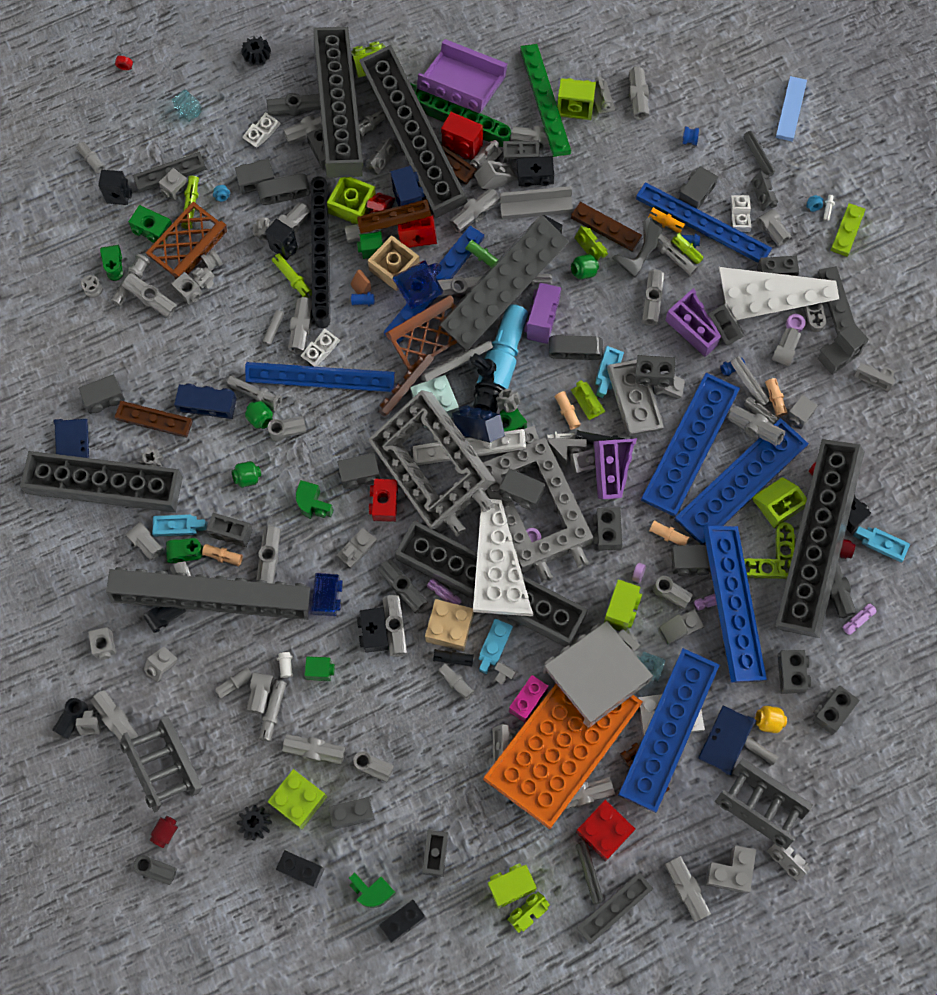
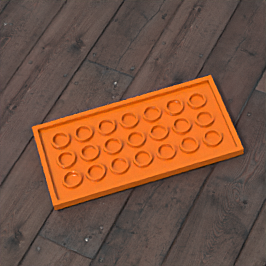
M555 684L493 764L483 780L548 829H551L640 708L643 701L633 695L588 728L583 723L585 718L560 687Z

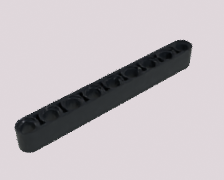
M317 176L311 180L312 314L315 325L323 329L328 327L331 322L329 213L327 206L329 192L326 179ZM320 299H325L323 302H318ZM321 315L325 316L323 319L318 318Z

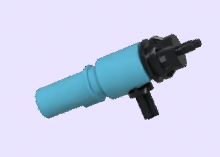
M510 304L504 311L495 341L491 343L493 348L486 353L485 359L477 353H474L469 358L471 363L478 368L477 372L479 374L473 394L475 398L474 408L497 413L498 402L496 397H499V393L502 390L509 388L517 363L515 356L518 355L517 347L528 317V311L521 306Z

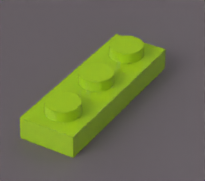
M851 203L848 204L830 251L848 257L865 213V208Z

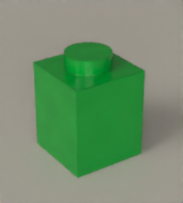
M381 232L359 234L360 242H357L358 253L362 252L363 259H368L383 245Z
M306 656V680L331 681V676L335 674V664H332L331 658Z

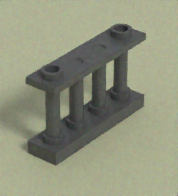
M169 716L160 719L156 730L134 739H130L127 732L123 733L120 740V748L123 753L127 754L146 794V803L149 808L152 807L154 813L161 807L160 801L185 790L189 791L191 797L199 794L202 789L201 782ZM158 737L164 738L166 742L164 748L139 758L134 747ZM166 755H172L175 761L174 765L147 775L143 767L144 764ZM174 773L181 774L183 783L156 794L151 783Z
M742 758L733 770V774L737 776L736 781L729 792L723 790L715 803L768 837L777 846L786 850L795 839V837L789 834L798 817L803 819L811 810L813 804ZM744 782L755 788L747 804L735 798ZM762 793L773 800L764 816L753 810ZM780 805L791 812L782 828L771 822Z

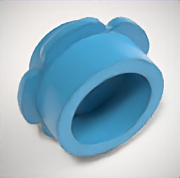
M218 185L214 188L213 197H215V200L223 202L229 198L230 190L225 185Z
M817 195L811 196L807 201L806 207L811 212L820 210L824 205L823 198Z

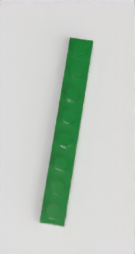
M538 44L520 46L521 56L553 157L570 155L569 141Z

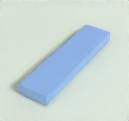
M790 76L775 138L793 142L806 88V79Z

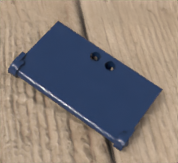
M88 419L53 420L55 425L56 454L89 458Z
M723 705L698 759L721 769L727 775H732V770L757 720Z

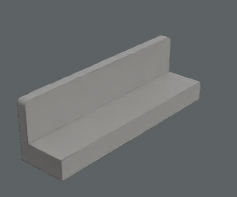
M572 187L500 193L502 220L573 213Z

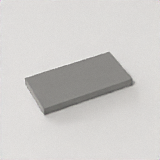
M489 341L480 342L468 350H464L425 370L419 379L420 381L428 382L468 361L474 353L480 355L493 348Z
M637 360L607 366L627 436L658 431L664 428L651 384L649 386H642L636 383Z

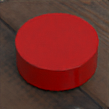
M117 56L115 65L122 70H131L133 61L126 56Z

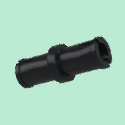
M434 649L433 662L450 663V666L458 664L472 667L474 654L458 653L456 650L451 652Z

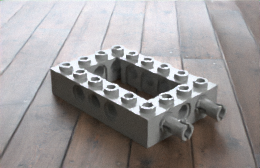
M421 390L368 439L430 529L441 530L448 524L455 536H460L463 534L461 531L465 532L466 528L457 516L469 504L476 500L483 509V512L489 511V506L491 508L494 506L486 495L485 490L495 483L496 480L432 392ZM423 424L432 432L434 440L438 441L445 451L444 454L452 460L456 466V471L466 474L459 482H455L453 487L444 495L439 496L403 446V443Z
M546 437L526 445V449L511 451L483 463L496 480L495 483L485 490V493L489 499L502 501L522 574L536 568L542 583L547 582L546 580L550 581L553 579L547 563L568 554H572L577 568H581L582 564L583 566L589 564L582 549L592 545V533ZM538 466V476L545 483L546 493L550 495L554 503V510L558 512L564 530L533 543L531 542L513 501H506L499 495L501 484L509 468L519 473H526L528 469Z

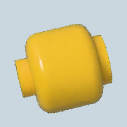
M763 706L756 712V725H758L761 731L779 733L787 724V717L779 707Z

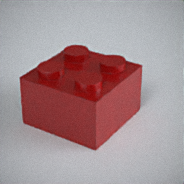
M450 112L441 128L442 145L464 159L473 160L483 146V125Z
M604 800L577 829L576 833L606 862L635 831V828L613 806Z

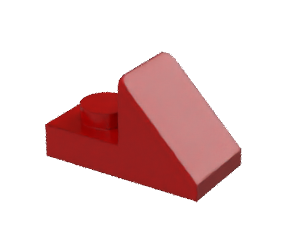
M377 193L367 201L366 207L371 208L369 214L391 209L395 197Z

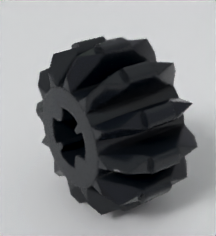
M253 36V39L247 38V42H243L241 53L245 62H249L251 66L255 63L257 66H259V63L265 64L266 60L270 59L271 48L267 40H263L261 36L258 39Z
M253 805L252 811L245 807L247 814L239 813L243 820L237 821V825L242 826L238 830L239 833L245 832V839H248L251 835L252 840L256 841L257 834L263 839L264 835L262 832H270L266 825H272L271 820H266L271 816L270 813H264V807L258 810L257 805ZM254 818L259 821V824H255V828L250 824V822L254 821Z

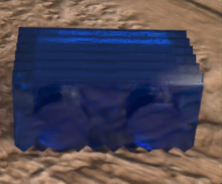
M315 573L311 610L313 615L337 616V611L341 610V599H338L339 592L343 591V580H340L338 574Z

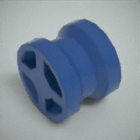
M685 126L682 144L691 143L693 146H697L699 128L690 129Z

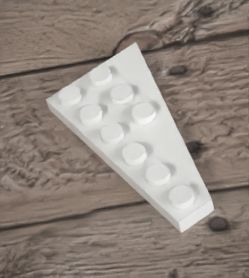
M719 267L725 304H728L736 320L839 299L837 283L834 280Z
M490 499L494 506L492 508L489 506L490 510L487 512H483L481 508L473 612L533 616L502 501Z

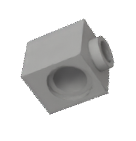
M185 272L171 283L175 293L188 305L198 301L202 295L200 286Z
M802 395L790 410L786 419L793 426L802 429L814 414L818 405Z
M108 627L88 632L91 651L94 657L99 658V660L111 658V655L116 654L113 633ZM102 641H107L106 646L99 649V644Z

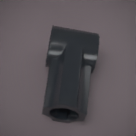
M155 607L146 612L143 617L153 633H157L161 627L168 626L170 621L185 613L186 610L175 607Z
M77 698L69 699L53 731L69 739L76 727V718H82L84 711H88L87 704ZM79 703L80 709L78 712L74 713L73 707L75 704Z

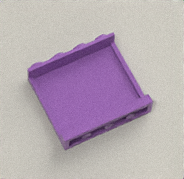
M444 39L439 55L424 75L418 74L417 89L481 113L505 79L507 63Z

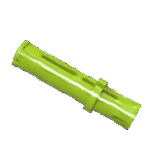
M188 176L187 190L184 192L185 204L183 212L192 202L196 203L198 198L199 178L196 176ZM195 209L189 213V218H194ZM190 222V229L193 227V222ZM181 223V227L188 229V223Z
M280 253L276 254L275 256L278 260L273 257L272 262L290 281L291 287L296 289L302 297L309 298L306 293L312 296V290L305 284L303 277L293 270Z

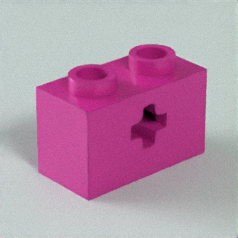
M531 675L509 707V713L526 723L548 691V685Z

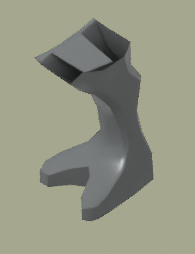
M651 217L642 221L644 242L637 257L631 259L617 254L612 258L634 278L640 272L647 256L657 246L658 237L663 232L661 227L654 224Z

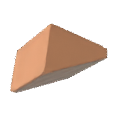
M360 269L357 270L351 281V287L357 294H367L371 291L370 281Z

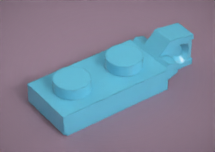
M609 346L605 347L596 376L595 385L599 386L596 396L603 398L607 393V389H612L607 366L621 363L624 352Z
M191 514L153 516L152 535L154 537L197 534V531L207 529L205 519L197 520V517Z
M858 526L853 535L862 540V544L901 563L910 546V543L875 527L873 529L868 527L866 530Z
M494 619L480 652L479 660L482 661L479 668L480 672L487 674L490 665L495 666L499 662L513 629L512 625Z

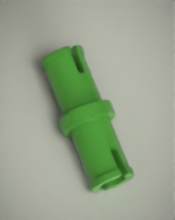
M472 239L465 248L478 257L477 260H482L490 267L498 261L495 256L488 252L487 248H482Z

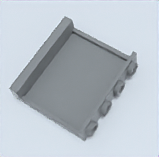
M608 621L602 625L600 623L595 625L591 629V633L587 636L585 634L581 635L576 640V644L563 648L560 652L561 654L556 658L554 656L549 658L545 662L543 670L544 674L548 673L582 714L585 718L583 723L588 728L649 684L653 677Z

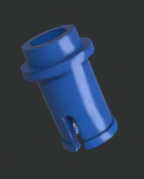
M697 233L695 235H682L689 243H693L694 248L700 246V235H697Z
M370 292L367 294H351L352 305L371 306L375 303L374 294Z
M725 361L720 365L724 376H730L731 373L736 372L731 362L727 363Z

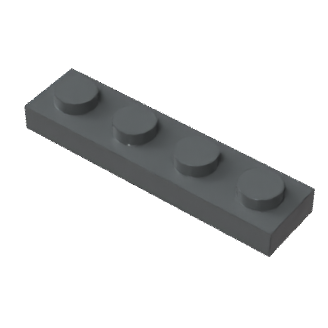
M197 152L134 174L133 178L139 193L160 186L159 181L173 168L185 177L207 170L201 153Z
M837 266L819 269L818 276L819 279L834 280L837 283L839 299L828 301L827 305L838 336V331L845 325L849 327L855 322Z
M639 872L581 923L577 930L591 945L651 892L653 887Z

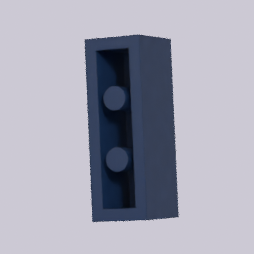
M186 383L185 385L179 384L174 406L178 412L233 419L237 398L235 393L227 388L218 390L210 386L196 387L193 384Z
M468 405L462 406L458 411L452 413L454 424L463 436L489 443L505 436L500 414L484 411L480 408H471Z

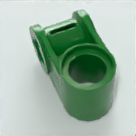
M119 244L101 247L100 253L107 277L112 281L120 280L123 276V267Z
M196 538L169 540L166 542L167 562L178 563L199 560L203 557V546Z

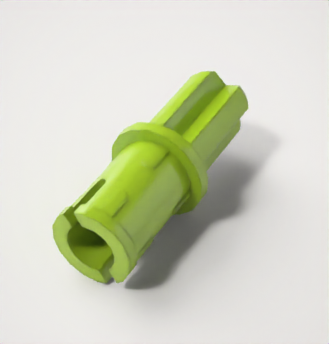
M677 233L672 238L671 242L695 264H699L704 257L693 247V243H689L680 233Z

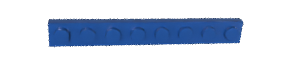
M646 182L636 195V200L652 208L654 207L667 215L668 213L671 214L672 218L685 223L686 226L759 263L760 258L768 257L772 250L768 245Z
M472 226L466 229L384 331L385 336L386 332L430 307L437 297H431L429 294V282L452 279L472 254L465 249L472 239L479 245L484 239L483 233ZM400 337L396 340L398 345L405 337Z
M246 362L245 364L246 382L391 392L395 382V372L255 362Z

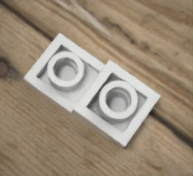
M265 112L256 125L252 124L242 138L257 148L275 132L280 122Z
M731 195L732 227L741 232H751L749 195Z
M324 328L315 342L311 341L301 357L314 367H317L337 346L340 339Z

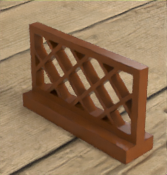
M192 202L148 249L146 255L172 274L176 280L184 272L189 274L202 260L200 256L203 254L207 255L227 233V226L224 222H219L195 202ZM196 209L200 213V218H189V213ZM203 221H211L215 224L211 229H203ZM190 222H201V229L190 230ZM180 223H188V230L178 231L177 226ZM202 233V239L199 242L191 241V234ZM189 234V242L179 243L178 235ZM176 235V243L166 244L165 239L168 236ZM190 246V252L187 255H180L179 247ZM177 247L178 255L167 256L166 248ZM164 248L165 256L156 257L153 254L156 249ZM178 259V265L174 270L168 266L167 260Z
M451 295L385 333L388 340H391L407 370H412L416 366L415 363L410 365L408 362L409 352L417 354L418 358L421 355H427L422 353L424 343L434 345L433 351L430 354L432 357L456 344L454 340L451 341L452 338L446 332L441 331L440 326H438V330L428 328L429 321L432 318L441 321L444 318L445 311L455 306ZM415 328L424 329L422 339L412 337ZM427 330L437 333L435 343L425 340ZM440 334L449 336L448 343L445 346L437 344ZM400 337L408 338L407 349L400 347L396 340ZM411 340L421 342L419 352L409 350Z

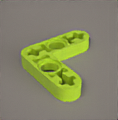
M783 522L775 530L776 559H744L745 564H748L749 568H755L756 564H758V573H756V569H750L747 572V578L787 579L788 573H785V570L781 568L784 567L785 560H788L787 568L790 569L795 549L794 528L791 524ZM783 528L789 532L786 535V541H783L784 534L780 532ZM780 547H789L791 551L790 554H782L780 551ZM763 564L770 565L772 572L764 573L761 566Z

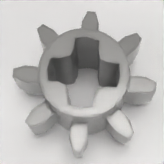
M259 218L256 221L257 224H253L254 236H258L260 240H267L265 231L273 221L270 222L268 218Z
M198 267L192 273L194 275L193 280L200 286L201 290L203 288L209 289L215 284L213 282L214 274L206 267L203 269Z
M511 389L502 390L499 393V397H496L499 410L504 409L506 412L515 411L517 406L521 404L518 392H513Z
M148 448L145 453H141L143 460L139 461L140 465L162 467L160 461H163L164 458L162 455H159L158 449L151 451Z

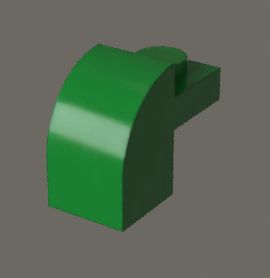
M300 480L296 491V502L300 512L309 519H311L313 512L322 518L326 516L332 517L334 511L332 504L318 501L321 492L319 485Z
M355 872L349 877L352 882L349 886L357 894L362 893L357 901L365 907H381L396 894L382 876L369 888Z

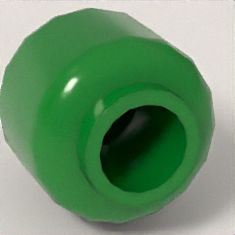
M590 254L577 256L571 263V272L579 280L593 278L599 269L598 260Z
M263 401L251 402L246 408L245 418L254 428L265 429L268 427L269 422L273 420V412Z
M252 461L238 463L232 469L234 484H238L241 488L256 485L258 477H261L260 467L256 466Z

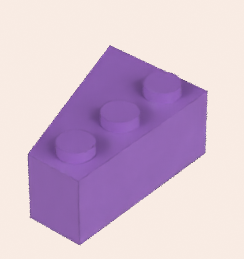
M540 283L538 289L534 290V304L530 305L528 314L530 317L526 321L524 332H527V340L545 344L549 343L561 295V287Z
M693 288L668 310L665 321L706 357L718 346L721 335L712 319L708 317L703 303L699 301Z
M637 438L594 441L598 499L622 498Z

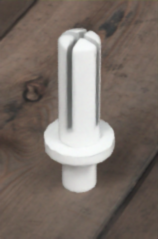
M828 195V199L824 201V205H826L824 221L830 220L831 209L835 205L833 195Z
M554 432V434L547 435V440L548 438L575 439V434H557V432Z

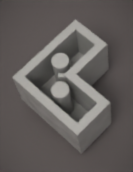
M736 845L732 847L729 866L713 862L708 864L705 886L745 894L751 891L756 850Z

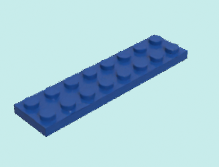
M705 373L641 501L676 517L740 390L739 387Z
M781 418L774 424L785 430V436L779 445L775 446L759 438L675 517L674 520L700 545L706 543L704 527L724 526L753 496L760 492L808 446L809 443Z
M706 526L703 528L731 683L767 680L738 526Z
M682 648L618 796L657 813L720 666L719 664Z

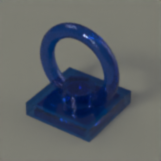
M424 260L394 275L392 278L411 309L444 292L436 279V276L442 270V265L439 263L428 265Z

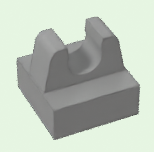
M498 662L494 668L499 671L495 681L500 684H504L508 677L514 679L518 673L502 662Z
M92 710L84 711L83 718H76V727L80 735L100 734L101 726L97 717L93 716Z

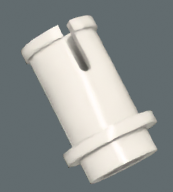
M290 652L279 653L277 661H279L280 678L293 677L291 665L293 656H290Z

